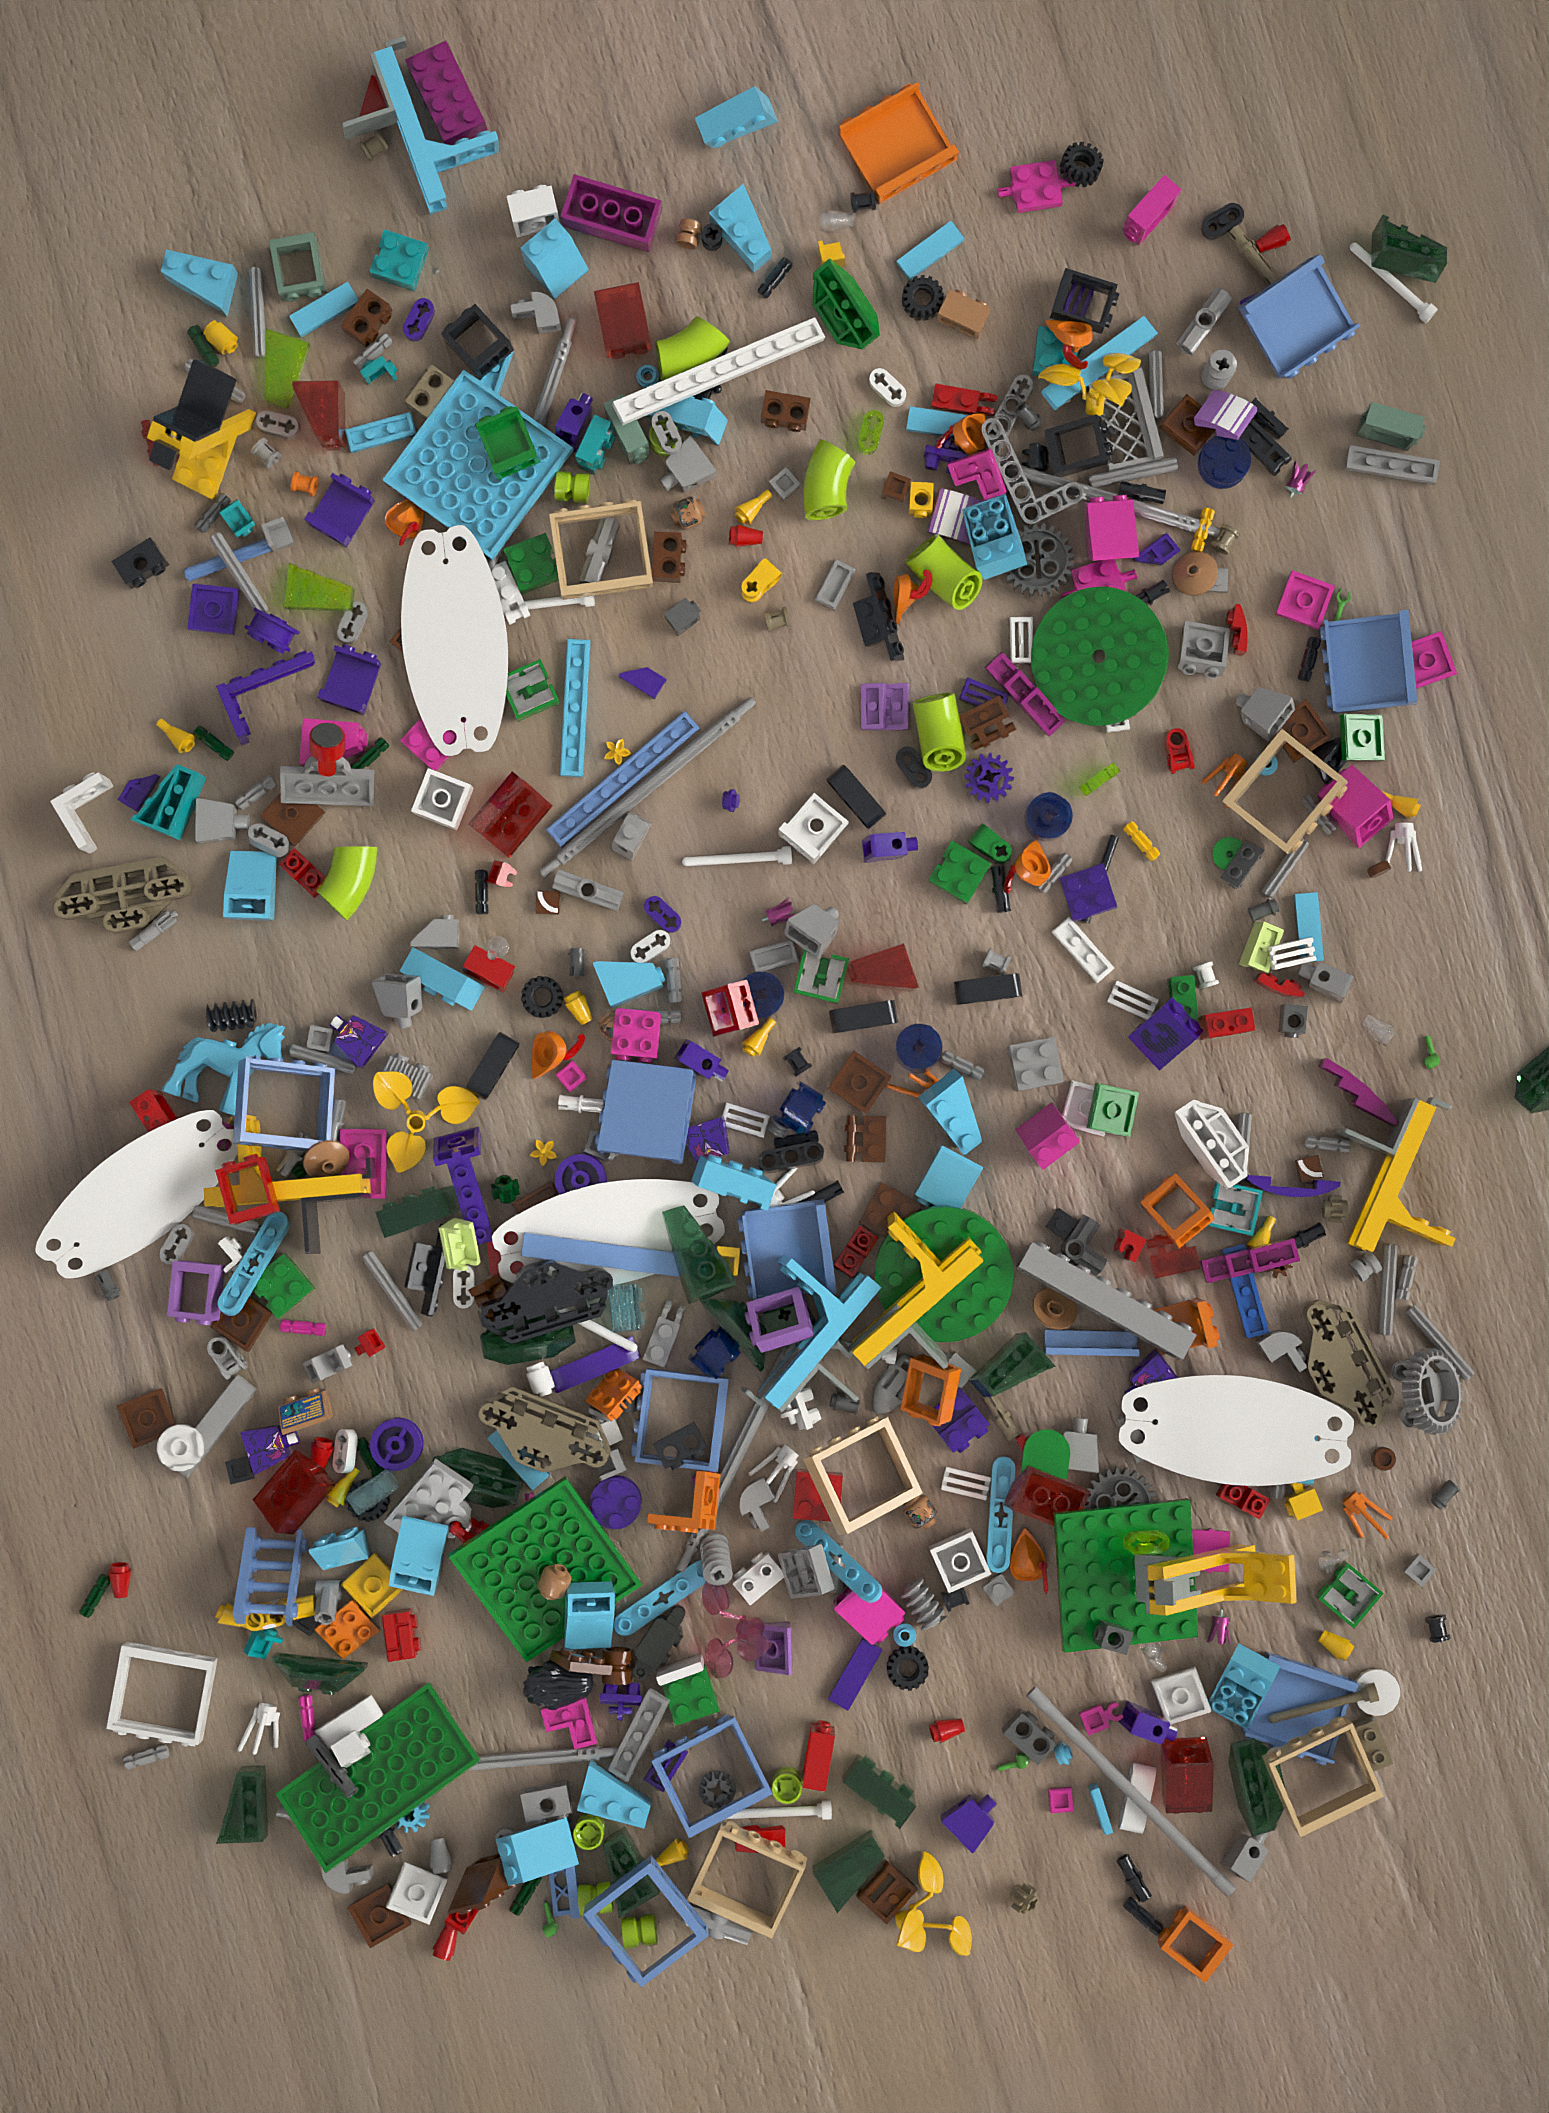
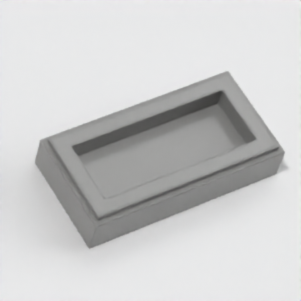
M835 559L815 601L835 611L856 569Z
M792 940L749 951L755 974L799 962Z

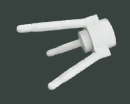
M1413 823L1395 824V830L1390 831V842L1385 860L1390 862L1395 839H1397V843L1405 844L1407 871L1410 872L1412 870L1410 843H1412L1417 870L1421 872L1422 866Z
M797 1168L790 1169L776 1183L777 1186L769 1206L796 1203L813 1195L815 1192L811 1190L782 1203L784 1196L778 1189L797 1170Z
M785 1444L782 1448L777 1447L771 1455L748 1473L749 1476L754 1475L778 1456L775 1461L779 1464L766 1481L770 1484L782 1467H788L773 1499L774 1503L778 1501L793 1468L798 1463L796 1459L799 1455Z
M259 1703L258 1707H255L252 1719L237 1750L239 1752L242 1751L256 1720L259 1723L252 1754H257L264 1725H271V1721H273L274 1748H278V1720L280 1712H276L277 1706Z

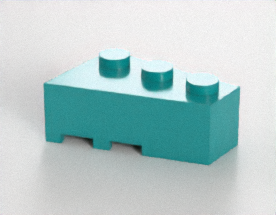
M176 764L160 783L159 789L151 798L144 802L143 808L137 815L134 814L130 820L181 840L196 805V798L199 797L207 777Z

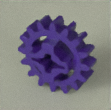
M989 753L987 758L980 754L979 761L974 758L971 760L973 767H966L970 774L964 775V779L969 780L965 788H972L969 795L977 794V801H980L983 797L986 803H989L991 798L998 802V795L1005 798L1007 794L1004 790H1011L1012 786L1008 782L1014 780V777L1009 776L1013 769L1005 767L1008 761L1001 762V755L994 759L992 758V753ZM989 763L998 766L1000 769L996 770L990 767ZM980 766L981 774L974 778V772ZM986 773H988L989 776H996L993 778L992 783H990L988 780H982L985 778ZM1004 778L1003 786L998 790L997 782ZM978 787L986 788L988 793L981 791Z

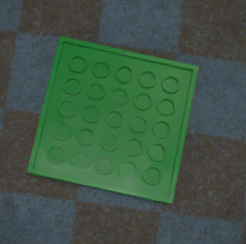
M566 1476L448 1554L449 1559L525 1662H528L564 1638L565 1596L556 1600H548L540 1594L537 1586L538 1580L546 1566L555 1564L565 1566L571 1575V1583L612 1581L615 1591V1603L642 1586L638 1576Z
M1188 1498L1053 1513L1061 1646L1064 1653L1101 1649L1094 1642V1631L1101 1620L1126 1626L1134 1632L1130 1645L1198 1637L1197 1608L1166 1616L1146 1614L1145 1602L1137 1601L1134 1557L1136 1554L1174 1557L1193 1555L1191 1504ZM1191 1577L1189 1579L1194 1580V1585H1190V1589H1195V1577ZM1115 1632L1109 1634L1108 1641L1115 1638Z

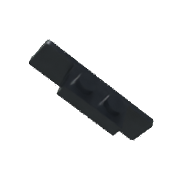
M866 573L872 595L853 603L865 647H870L885 641L890 660L902 661L904 660V647L898 638V626L892 617L891 602L887 598L884 589L885 581L880 573Z
M439 1230L435 1246L418 1242L413 1243L404 1285L405 1288L425 1291L421 1314L433 1317V1313L437 1310V1294L443 1284L442 1271L443 1267L446 1266Z

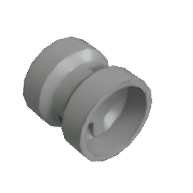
M1370 1251L1363 1254V1258L1350 1262L1352 1270L1361 1282L1369 1279V1275L1372 1273L1377 1274L1382 1270L1379 1261Z

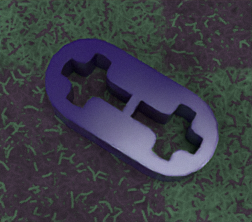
M418 299L403 325V332L410 341L421 340L434 317L435 308L429 299ZM427 305L429 312H424L422 317L419 318L421 315L419 308H424ZM419 322L417 325L419 332H414L411 335L409 327L414 328L416 323Z
M651 896L645 901L644 909L646 913L663 930L668 933H675L680 929L682 924L680 916L660 897ZM651 901L653 903L660 902L659 908L663 911L661 915L655 910L649 911L651 908L649 903ZM665 914L671 919L673 917L677 918L675 921L677 926L675 928L672 926L666 927L667 921L663 918Z

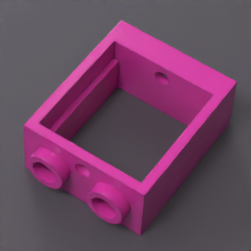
M1164 175L1128 215L1122 230L1125 237L1130 242H1136L1140 245L1175 206L1182 189Z

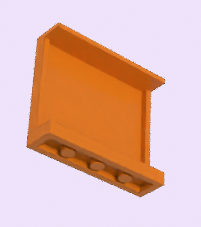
M918 82L913 85L911 83L906 84L899 90V93L893 96H885L876 106L864 108L860 115L855 118L849 117L845 119L839 126V137L870 189H873L874 196L879 204L958 160V149L955 144L951 146L920 93V84Z

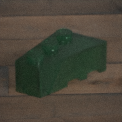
M858 1754L842 1776V1782L865 1801L868 1800L878 1808L877 1811L882 1815L885 1813L895 1820L896 1823L894 1825L901 1829L917 1807L913 1795L914 1791L904 1783L902 1785L894 1781L895 1777L887 1770L880 1771L876 1768V1763L865 1755L863 1758Z

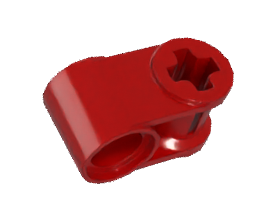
M1174 728L1167 732L1163 741L1170 773L1175 774L1176 771L1187 768L1190 770L1194 769V759L1186 732L1180 728ZM1171 734L1180 736L1181 742L1179 745L1171 743Z

